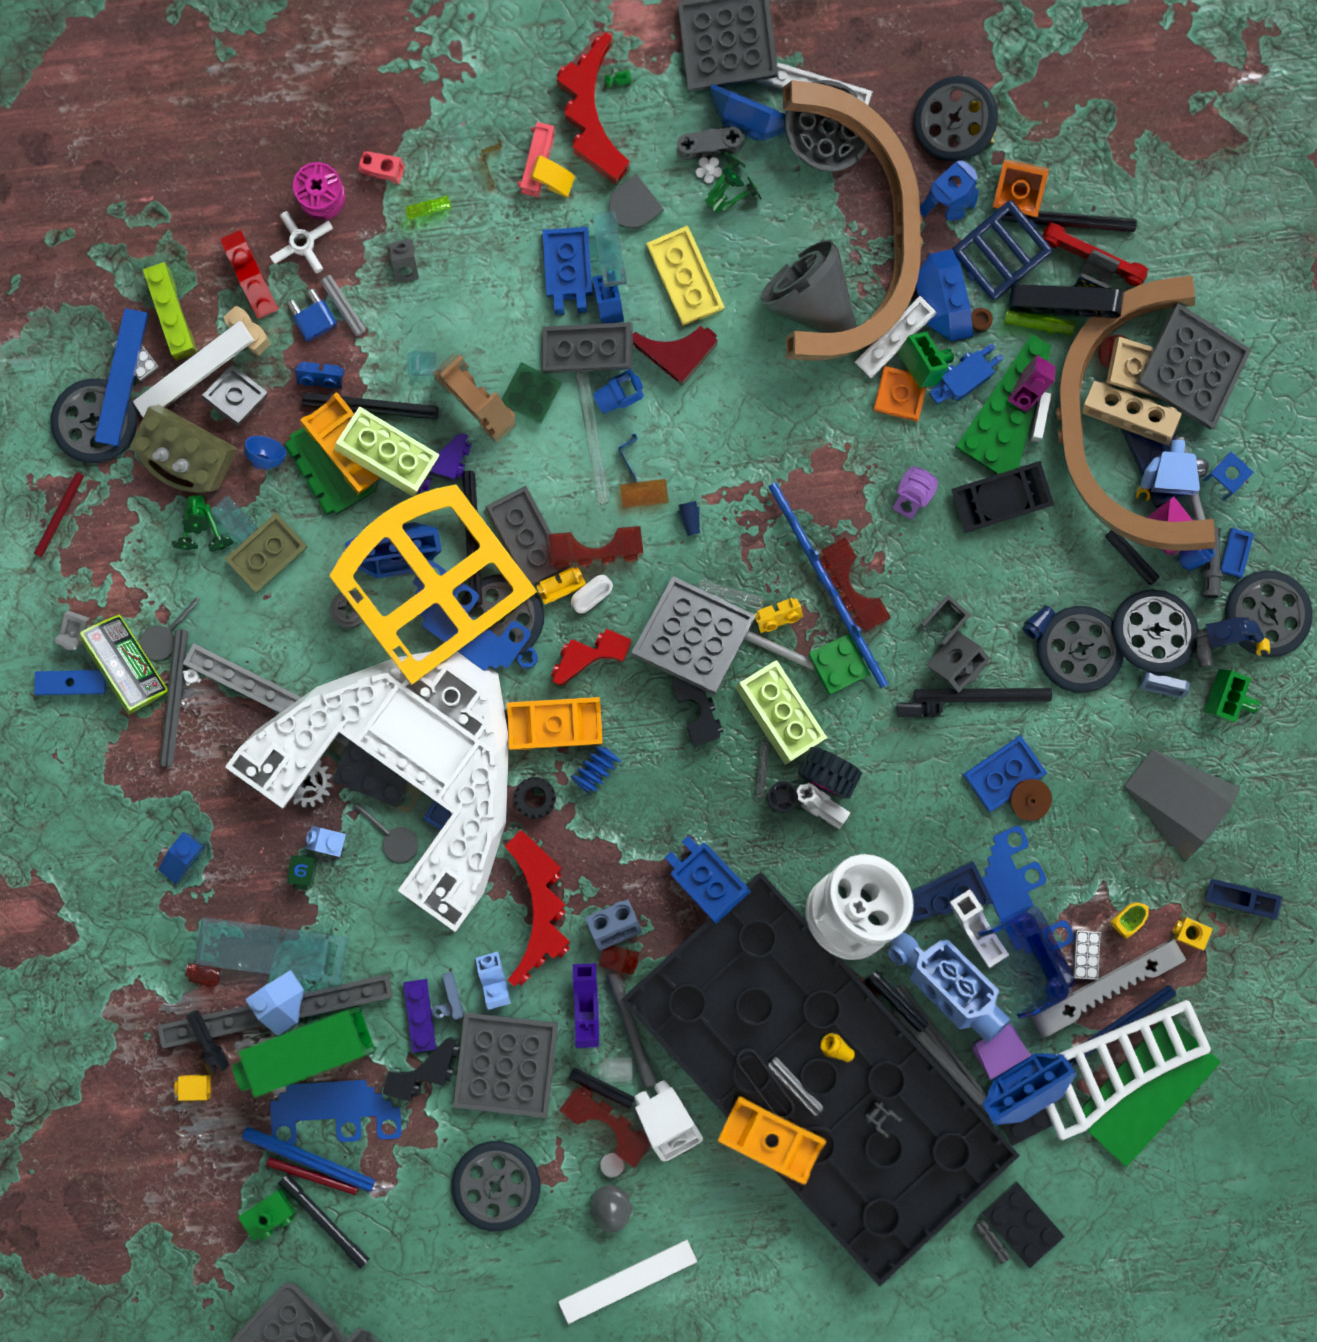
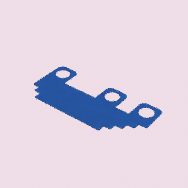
M428 561L431 567L439 570L440 576L446 573V570L436 562ZM416 576L412 582L418 588L415 594L424 589L423 583ZM460 584L454 591L453 596L457 600L459 592L466 590L471 593L472 601L470 604L461 605L468 614L478 601L479 595L466 584ZM433 604L420 614L424 618L422 626L442 641L446 642L457 634V628L438 604ZM513 621L501 637L487 629L457 652L484 671L489 666H492L494 669L499 665L508 668L530 638L531 633L519 622ZM513 628H520L524 633V638L519 643H514L509 638V632Z
M1014 826L993 837L995 845L990 848L993 855L988 857L990 866L985 868L987 876L982 877V880L1015 950L1023 948L1026 954L1032 952L1039 959L1072 943L1075 940V936L1069 923L1062 920L1045 928L1028 894V891L1046 882V876L1040 864L1032 862L1016 870L1010 855L1027 848L1029 845L1022 827ZM1013 832L1019 833L1022 836L1021 845L1018 847L1010 846L1007 841L1009 834ZM1031 868L1038 870L1040 873L1039 881L1034 884L1027 882L1025 879L1026 871ZM1058 927H1064L1068 931V938L1064 942L1056 941L1053 936L1054 930Z
M366 1080L289 1084L286 1086V1092L279 1094V1100L270 1102L272 1137L278 1139L276 1135L278 1128L287 1126L290 1128L292 1135L288 1141L284 1142L291 1145L296 1143V1121L336 1119L337 1139L340 1142L358 1141L361 1138L360 1117L376 1116L377 1136L380 1139H397L402 1134L400 1107H392L391 1100L384 1101L383 1094H376L374 1087H367ZM388 1119L393 1120L397 1125L396 1131L391 1135L385 1134L381 1128L382 1123ZM346 1122H352L356 1126V1133L352 1137H345L341 1132V1127Z

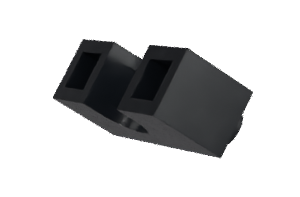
M679 678L671 680L679 704L692 701L700 707V717L686 725L694 748L720 739V733L723 732L720 720L714 719L712 711L716 709L712 697L707 698L704 690Z

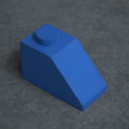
M182 832L168 850L158 870L178 884L206 847L189 833Z

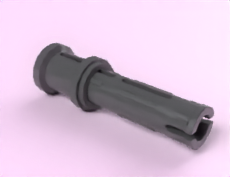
M1214 527L1216 548L1213 549L1215 556L1206 563L1205 570L1202 573V578H1204L1202 597L1204 598L1223 597V593L1220 592L1221 578H1223V573L1220 571L1221 528Z

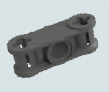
M736 127L686 133L681 135L677 141V153L684 160L703 157L712 158L724 155V151L728 154H734L742 147L743 134ZM733 137L734 141L736 142L731 143V140H729V138ZM684 144H689L690 150H686Z

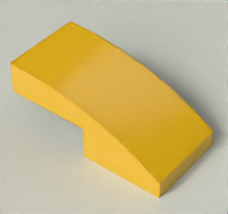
M539 155L536 157L530 178L546 185V189L567 198L575 176L562 166Z

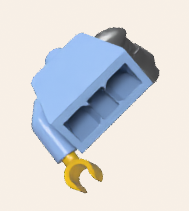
M1172 440L1170 452H1162L1145 469L1141 486L1136 490V498L1138 499L1141 492L1147 493L1145 501H1148L1150 499L1149 489H1151V492L1196 495L1200 490L1199 479L1206 476L1209 463L1204 458H1196L1195 454L1184 453L1185 441Z

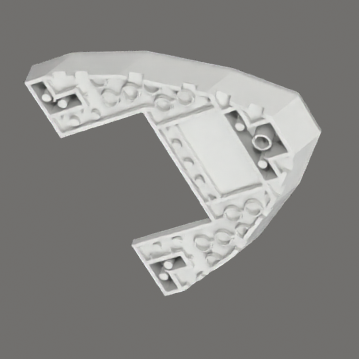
M431 652L413 654L412 656L415 660L420 661ZM456 652L411 685L393 660L390 659L314 688L258 728L239 747L225 767L283 809L340 732L453 814L398 891L457 932L485 892L506 824L509 736L497 672L490 667L484 671L462 654ZM401 656L398 658L401 660V662H403V660L407 658V656Z

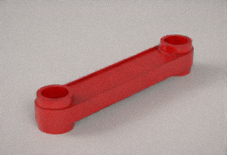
M1049 223L1048 227L1045 228L1042 237L1052 248H1058L1059 246L1086 260L1092 250H1096L1120 262L1114 273L1124 277L1125 282L1137 287L1145 282L1149 271L1146 266L1137 262H1132L1131 264L1065 233L1066 230L1057 224Z

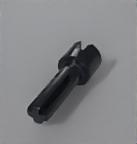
M193 1010L188 1013L186 1018L203 1051L200 1058L208 1074H215L216 1064L219 1070H225L229 1067L230 1063L222 1047L215 1045L199 1010Z

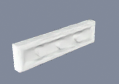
M919 296L904 311L895 325L881 338L877 339L855 363L872 379L898 353L907 337L916 334L937 312Z

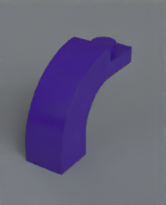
M596 963L573 964L576 1048L599 1047L600 1028Z

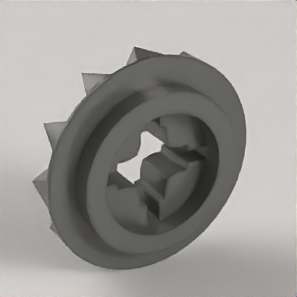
M349 591L357 604L363 599L359 593ZM341 592L338 593L330 605V613L333 620L347 628L358 626L362 619L355 611L351 612L348 619L347 613L339 609L347 607L349 602Z

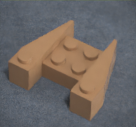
M452 354L432 372L434 378L449 394L452 393L479 422L481 428L497 443L516 426L514 420L516 415L505 406L496 392L490 396L482 386L477 388L474 378L468 372L469 366L464 361V358L461 355Z

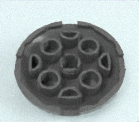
M819 80L812 82L840 89L856 98L858 96L851 88L836 81ZM786 110L784 126L787 141L795 155L814 169L825 172L844 170L857 162L868 147L851 129L831 118L818 114ZM822 123L828 127V133L823 129Z

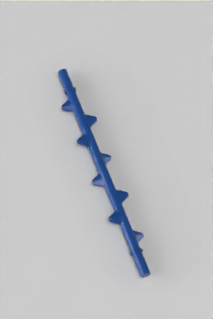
M776 482L768 487L779 505L778 508L783 512L817 574V580L823 584L859 649L861 657L864 658L868 665L867 668L872 672L880 689L887 686L888 682L878 666V661L876 662L861 635L860 627L855 625L820 562L817 550H814L789 506L790 503L786 501Z

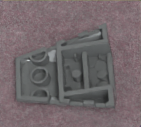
M1151 750L1124 785V788L1141 809L1147 813L1171 846L1177 850L1184 862L1204 844L1233 805L1241 788L1155 750Z

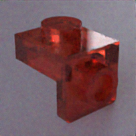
M613 945L602 950L598 966L633 975L638 966L639 952Z

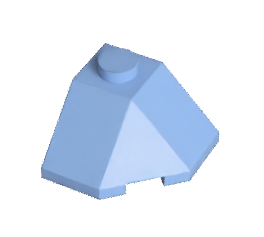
M290 970L245 1000L258 1020L279 1036L298 1023L304 989L292 970Z

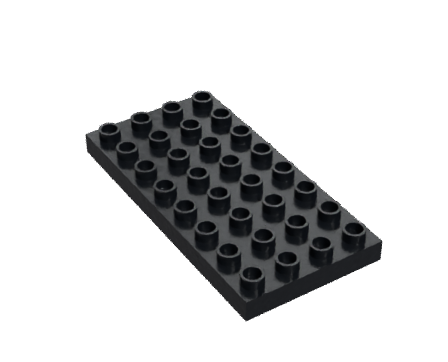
M760 871L746 884L751 891L719 922L715 923L711 918L705 921L632 988L621 1001L727 1118L739 1096L770 1112L737 1067V1053L744 1048H750L757 1052L766 1066L773 1058H778L801 1082L804 1089L815 1097L823 1106V1110L820 1114L813 1117L777 1079L795 1105L794 1115L787 1121L824 1138L826 1142L810 1170L805 1185L776 1170L774 1171L880 1287L1020 1155L841 958L829 953L816 941L810 931L808 922ZM828 1034L839 1035L854 1050V1058L850 1062H845L826 1056L821 1049L822 1039ZM751 1052L742 1053L739 1058L742 1068L776 1114L781 1117L788 1116L791 1113V1105ZM875 1103H882V1108L887 1112L891 1110L902 1119L899 1122L895 1117L889 1115L880 1124V1128L889 1135L888 1138L875 1128L877 1125L873 1121L869 1123L867 1121L868 1117L865 1116L866 1114L870 1116L877 1107ZM880 1110L874 1120L878 1122L885 1113ZM769 1134L765 1138V1144L768 1147H775L779 1143V1138L775 1134Z

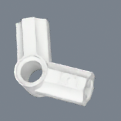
M810 783L800 785L796 791L798 793V800L802 803L800 805L802 808L816 817H821L837 829L842 827L850 814L849 811L832 801L826 793Z

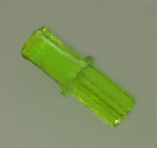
M448 195L431 200L426 198L424 202L406 206L405 212L408 219L425 215L432 216L433 213L451 209Z

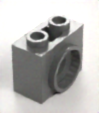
M957 631L926 665L936 678L959 693L967 684L977 679L981 668L990 658L980 645Z

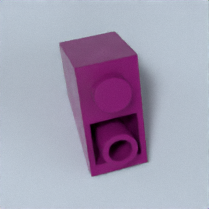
M1036 355L1022 371L1008 401L1027 413L1053 384L1056 366Z

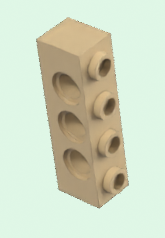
M1094 381L1082 414L1167 446L1172 441L1182 415L1173 407L1158 405L1149 398L1142 399L1134 396L1130 391H1120L1112 388L1106 382L1099 383ZM1113 401L1116 403V405L1109 406L1105 402ZM1135 409L1138 413L1130 414L1127 410ZM1150 417H1156V418H1158L1160 421H1159V422H1152V421H1150L1149 418H1150Z

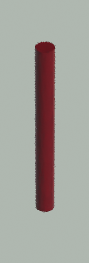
M78 472L75 473L34 554L43 557L84 475Z
M268 1158L267 1167L355 1196L358 1192V1187L274 1158Z

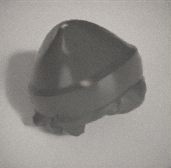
M608 1184L600 1187L591 1195L590 1215L594 1223L605 1232H618L627 1225L633 1208L629 1201L630 1194L628 1192H624L620 1187Z

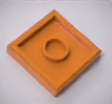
M884 366L873 411L918 422L926 387L919 388L910 372Z

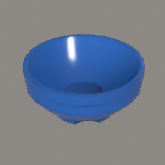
M252 436L244 444L245 456L251 462V465L257 469L269 470L283 463L286 456L284 446L269 437Z

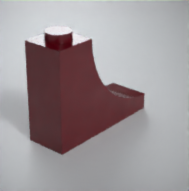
M701 326L690 335L669 342L651 340L636 331L633 333V346L681 386L687 382L715 349L718 340L716 339L717 335L708 327L704 329Z

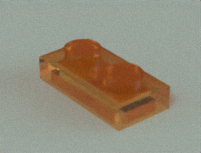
M666 479L620 484L623 509L669 503Z

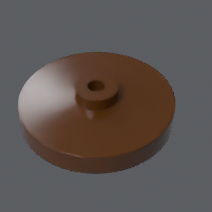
M1033 778L1024 779L1017 783L1011 791V809L1021 819L1027 821L1038 820L1051 807V792L1048 786L1040 780Z

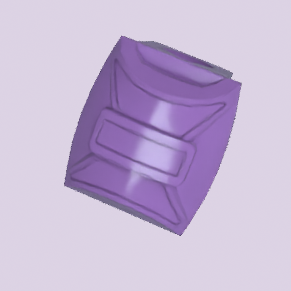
M911 466L899 483L897 494L900 496L893 509L907 518L913 519L919 507L924 508L930 502L937 490L939 481L928 471ZM907 500L912 502V510H905L902 508L901 503Z

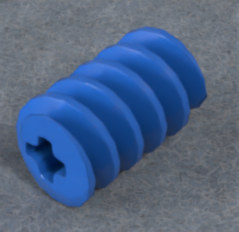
M596 746L595 749L598 755L590 753L589 757L592 762L584 760L583 764L586 769L578 767L577 771L580 776L573 774L571 776L572 780L590 796L589 790L595 792L598 790L595 783H604L601 775L610 776L607 768L616 769L613 761L622 762L605 746L604 748Z

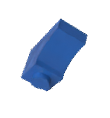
M615 273L592 277L601 324L624 322Z

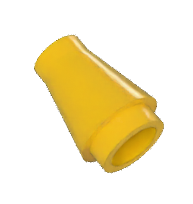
M828 1034L822 1039L821 1049L826 1056L845 1062H850L854 1058V1050L839 1035Z

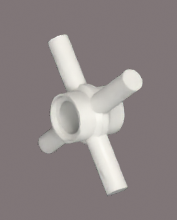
M287 211L282 213L280 217L291 233L289 245L271 255L272 261L276 264L292 253H296L306 257L315 273L321 272L323 267L312 251L314 240L332 230V225L327 221L308 232L298 229ZM299 239H307V243L304 246H296Z

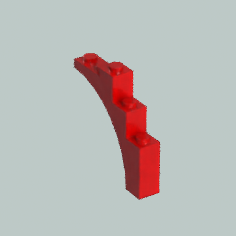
M605 31L601 37L597 36L589 53H584L577 63L579 66L570 61L567 66L560 68L556 77L557 86L575 99H571L564 108L565 120L583 133L577 134L572 142L573 154L617 186L630 169V161L615 148L607 137L599 121L595 106L597 76L605 56L613 45V37Z
M520 830L505 845L506 849L517 860L526 876L533 904L532 933L527 950L519 966L507 980L514 987L517 984L522 986L531 977L528 972L534 966L538 969L547 960L544 956L546 953L553 959L556 956L562 958L570 949L567 945L571 942L551 923L553 919L557 922L566 913L563 909L566 904L547 887L548 883L554 885L562 876L559 873L562 868L523 830Z

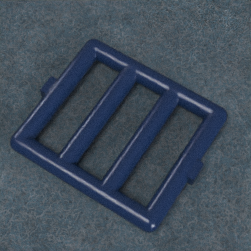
M1011 200L1002 205L952 248L957 259L968 271L967 275L972 281L975 280L991 300H997L1011 286L1015 285L1052 253L1051 246L1036 230L1037 226L1032 220L1029 221ZM1008 212L1013 215L1041 249L1033 258L1030 259L999 222ZM991 227L1023 264L1013 274L981 237ZM973 242L1005 279L996 289L992 287L963 251Z

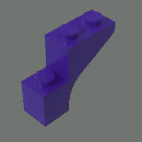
M458 434L438 453L437 461L416 495L429 491L432 483V478H429L430 475L452 482H457L458 477L462 478L465 464H462L464 456L469 455L472 447L467 434Z

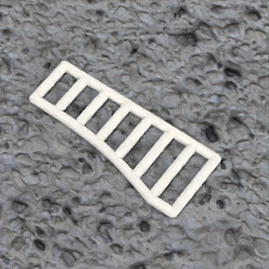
M1182 1001L1059 1053L1064 1054L1067 1060L1075 1057L1097 1107L1086 1118L1070 1084L1065 1095L1078 1124L1064 1129L1054 1103L1046 1107V1111L1060 1140L1068 1139L1089 1129L1107 1111L1143 1084L1210 1052L1211 1048L1190 1001ZM1183 1011L1199 1044V1047L1187 1052L1171 1016ZM1160 1021H1163L1177 1053L1176 1057L1166 1062L1149 1027ZM1138 1030H1141L1156 1064V1067L1145 1073L1127 1036ZM1117 1039L1121 1043L1135 1076V1079L1125 1086L1122 1084L1106 1047L1107 1043ZM1097 1048L1116 1091L1105 1102L1084 1056V1053Z

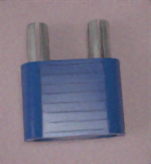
M315 289L311 290L318 302H316L309 290L308 295L314 304L300 311L295 300H291L298 313H296L292 304L288 302V306L294 314L293 320L306 342L319 337L338 325L326 302L320 300Z

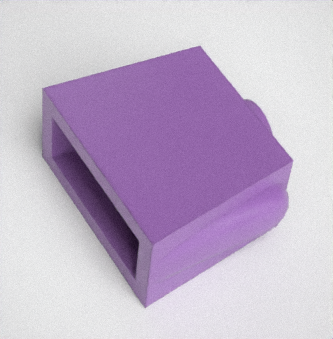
M1007 1024L989 1043L981 1037L973 1042L971 1047L987 1078L990 1080L1031 1056L1011 1024Z

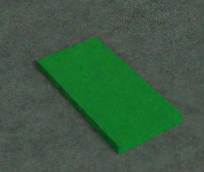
M1171 1016L1186 1052L1199 1047L1197 1040ZM1160 1021L1151 1031L1166 1062L1176 1057L1177 1053L1163 1021ZM1143 1039L1136 1046L1134 1052L1145 1073L1156 1067V1064L1145 1039ZM1209 1052L1163 1073L1124 1097L1086 1131L1127 1167L1221 1062ZM1126 1058L1116 1069L1123 1086L1135 1079ZM1110 1077L1099 1087L1104 1102L1116 1093ZM1092 1096L1081 1107L1086 1118L1097 1109Z

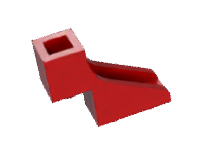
M242 230L221 238L224 250L257 318L259 319L279 310Z
M606 629L604 634L600 632L596 639L595 645L598 646L597 650L573 639L570 640L569 644L565 642L560 653L563 656L560 665L555 664L551 673V677L554 678L553 683L563 686L599 659H613L623 663L632 639Z

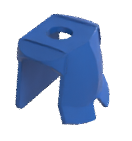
M956 161L931 184L927 197L933 194L939 202L948 207L945 212L946 220L964 218L967 207L974 209L979 194L976 188V171L970 164L964 161ZM955 176L961 180V185L958 188H951L948 182Z

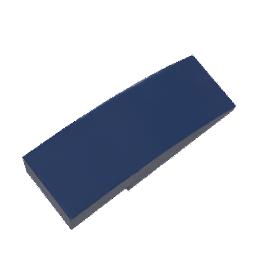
M1211 879L1206 902L1278 921L1283 897Z

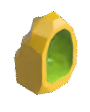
M1130 903L1109 922L1123 938L1128 939L1144 925L1148 918L1149 907L1143 903Z

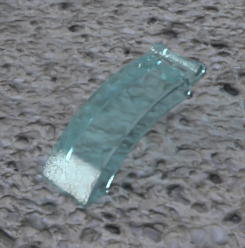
M202 917L195 964L282 976L292 970L298 979L342 984L343 977H341L345 948L346 944H349V937ZM331 942L337 943L332 975H327Z

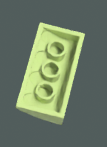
M361 407L357 409L334 447L335 451L412 497L417 494L439 457L438 453Z
M777 660L743 680L735 687L785 765L807 752L810 747H814L827 739Z

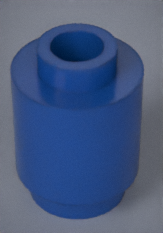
M1213 548L1180 551L1178 561L1184 569L1192 571L1211 561V558L1215 556Z

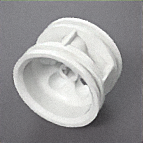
M864 854L846 859L830 874L820 880L812 888L806 902L808 926L816 941L829 953L847 960L864 959L874 954L906 929L913 913L912 893L901 872L891 863L880 857ZM838 885L846 890V899L840 897ZM861 889H864L872 897L871 902H866L860 897ZM875 915L878 917L881 925L871 924L868 921V916Z

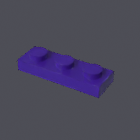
M428 979L403 982L412 1052L435 1050L437 1047Z

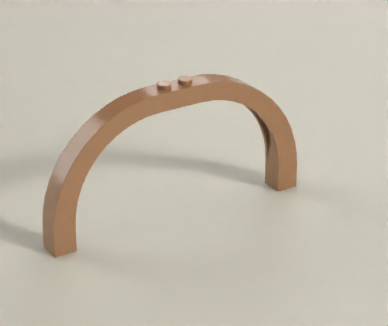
M791 80L783 87V110L822 115L843 124L856 133L870 147L882 165L888 179L893 200L894 267L889 289L878 309L863 324L850 330L835 333L793 331L786 336V359L822 361L843 357L870 345L888 332L900 319L913 296L918 280L923 243L920 236L922 216L920 214L919 191L911 161L899 138L887 122L866 103L840 89L818 83Z
M1193 276L1156 280L1125 291L1122 313L1119 318L1091 317L1073 341L1066 356L1060 384L1061 407L1057 408L1058 422L1062 421V429L1058 430L1059 443L1064 444L1067 466L1076 491L1088 509L1105 526L1130 541L1152 548L1173 551L1216 548L1214 519L1167 522L1137 515L1114 502L1101 489L1092 476L1085 459L1081 416V388L1085 371L1096 350L1111 333L1136 317L1153 311L1171 309L1176 303L1184 307L1195 306Z

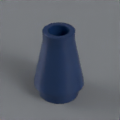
M697 502L679 504V511L677 512L685 527L687 536L701 533L700 506H697Z
M1044 605L1041 610L1024 622L1022 628L1024 633L1034 640H1037L1039 636L1042 637L1052 617L1055 615L1054 610Z

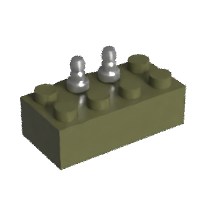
M161 405L147 408L130 446L131 449L136 451L144 466L156 478L173 488L199 493L210 492L220 488L238 449ZM152 460L168 473L194 483V486H187L172 480L161 472Z

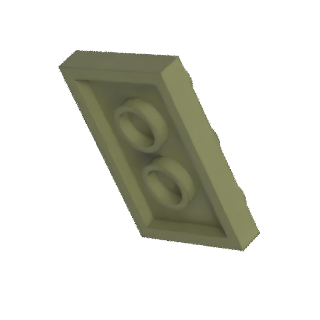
M275 513L229 554L225 560L253 591L258 593L305 551L308 546Z

